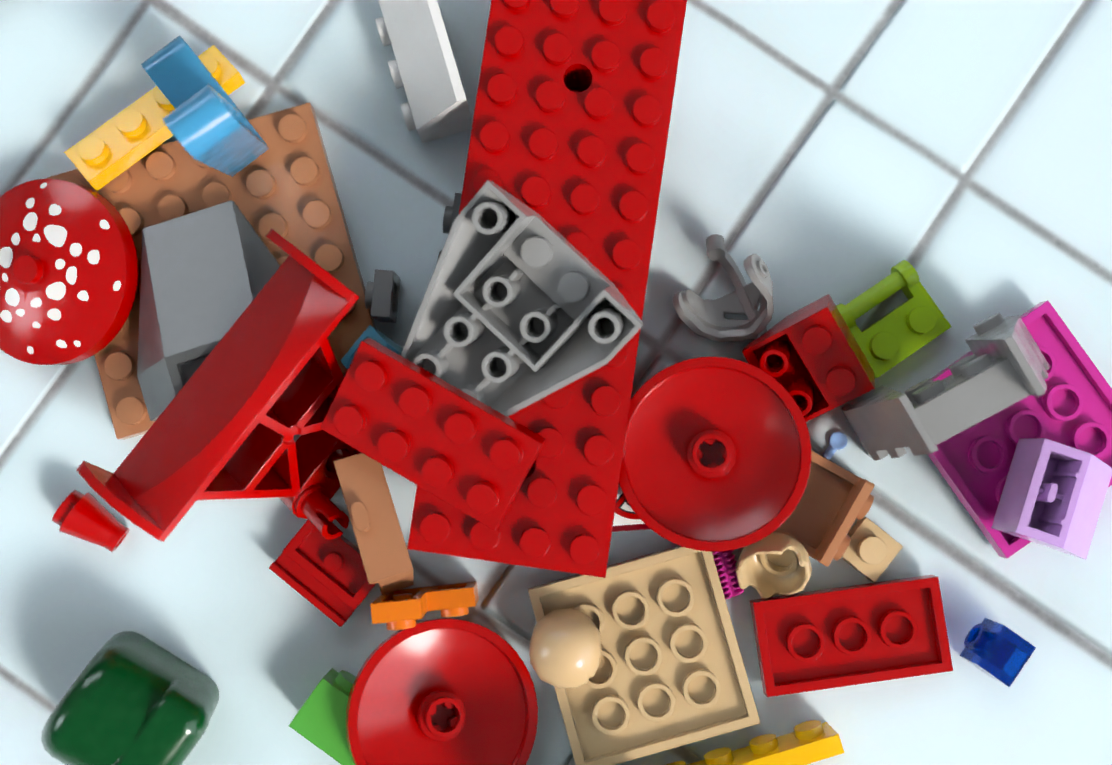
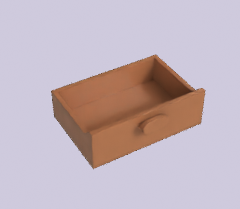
M363 453L333 461L369 584L378 583L382 595L414 585L413 566L382 465Z

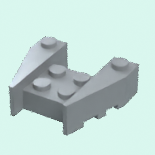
M997 313L974 325L973 328L977 334L965 340L973 354L951 365L949 369L952 375L945 379L934 382L932 378L926 379L910 387L904 393L880 386L849 401L848 405L842 407V412L868 456L873 460H881L888 456V454L891 458H899L907 453L904 447H909L914 456L931 454L939 450L936 445L1029 395L1040 396L1046 393L1047 383L1044 379L1048 378L1046 370L1050 366L1019 315L1007 316L1003 319L1002 315Z

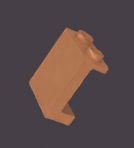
M811 450V469L804 494L789 518L774 532L783 533L795 538L805 547L810 557L828 567L833 559L838 561L847 550L851 540L847 533L855 519H863L871 508L874 496L870 493L875 484L854 475Z

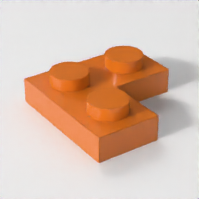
M477 581L400 589L380 595L370 604L372 624L386 623L387 630H403L415 627L416 620L422 619L428 611L440 610L441 617H457L469 614L468 607L476 606L479 600Z

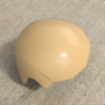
M772 532L760 541L743 548L739 555L735 572L741 589L752 586L758 591L762 599H768L777 594L790 596L803 591L811 577L812 567L807 550L798 540L783 533Z
M572 608L552 610L536 623L530 641L529 656L530 664L540 680L557 688H578L587 683L590 677L594 676L601 656V635L599 629L588 615Z

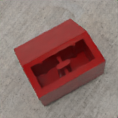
M829 294L788 315L742 350L749 364L768 373L789 392L799 406L806 422L875 389L874 371Z

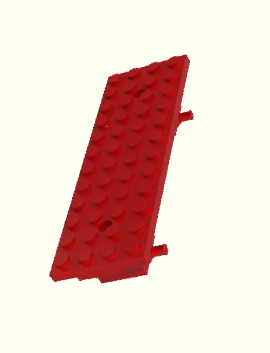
M491 0L459 214L488 180H491L541 215L616 286L642 321L687 0ZM641 328L606 365L508 416L510 419L544 437L546 441L501 524L495 531L417 485L407 549L606 578Z

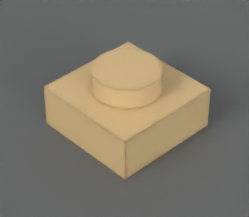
M864 517L858 520L847 535L851 537V540L841 558L869 581L875 583L903 546L870 519Z

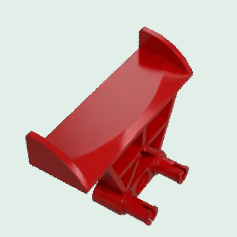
M272 228L266 234V237L289 256L114 473L86 461H83L76 469L87 484L111 507L133 524L162 542L166 540L197 500L279 497L298 518L309 519L320 531V534L329 540L336 539L343 534L333 523V520H336L345 529L349 525V517L330 500L341 487L333 461L360 454L361 452L320 429L344 379L327 337L358 300L359 296ZM299 434L300 437L295 442L293 436Z

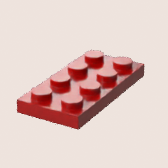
M371 338L361 341L320 429L494 531L501 524L546 441L544 437Z
M917 576L796 593L790 596L750 600L762 688L766 697L953 671L938 576Z

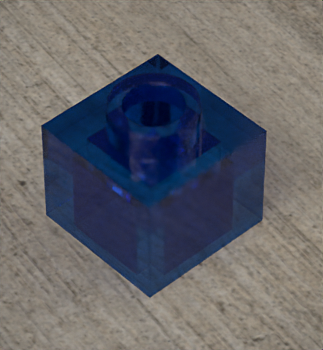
M984 618L982 623L975 625L968 632L964 641L965 648L959 656L989 677L1010 687L1036 647L1005 625Z

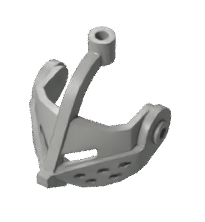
M719 234L710 235L706 239L707 256L711 260H718L733 283L735 291L714 300H704L691 290L680 291L673 297L676 313L693 332L710 340L740 342L747 339L752 340L767 332L766 327L771 321L774 311L773 282L767 265L757 254L746 257L743 263L744 269L752 280L747 285L735 261L725 251L723 236ZM725 314L747 315L748 320L726 319Z

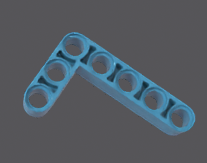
M180 35L141 64L175 108L174 111L163 118L164 123L180 144L197 161L229 176H234L269 149L261 136Z

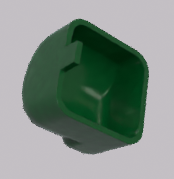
M123 631L115 634L106 642L69 688L42 729L41 742L45 751L65 765H182L205 733L219 701V690L216 683L210 677L145 636L134 631Z

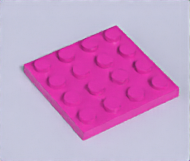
M1048 300L1037 304L1020 316L1050 366L1046 370L1048 378L1044 379L1047 383L1046 393L1040 396L1029 395L941 442L936 445L939 450L927 454L999 557L1007 559L1031 542L991 528L1019 439L1046 438L1091 453L1112 467V388ZM972 351L968 352L967 354H965L963 357H961L960 359H958V360L955 361L954 363L960 361L961 359H963V358H965V357H967V356L972 355V354H973ZM950 366L932 377L933 382L943 380L952 375L949 369ZM1112 476L1108 487L1112 485Z

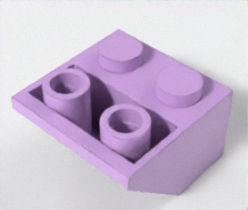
M1046 438L1019 439L991 528L1081 559H1086L1112 476V467L1091 453Z

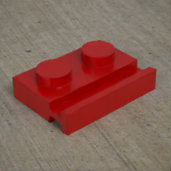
M309 519L283 549L281 555L269 567L271 571L339 627H342L347 622L353 612L377 585V583L369 584L359 548L343 535L332 540L325 539Z

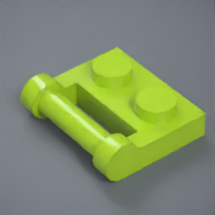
M902 260L890 269V275L846 305L842 303L836 305L874 371V378L880 377L952 327L921 284L915 268L906 260ZM901 289L908 300L863 331H860L856 325V319Z

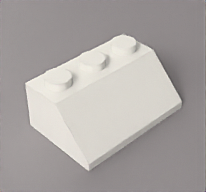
M379 0L383 17L377 18L375 21L383 46L392 44L396 59L388 61V65L396 89L405 88L408 102L400 105L408 131L417 129L422 143L472 129V119L437 0Z

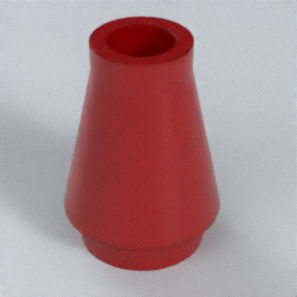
M77 490L71 492L52 518V521L60 526L59 532L102 546L111 552L118 548L130 530L121 524L90 492L85 495Z

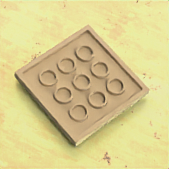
M676 546L607 566L606 578L577 574L528 588L536 622L552 610L572 608L588 615L599 629L601 635V656L594 676L590 677L587 683L578 688L555 687L576 765H616L760 724L712 552Z

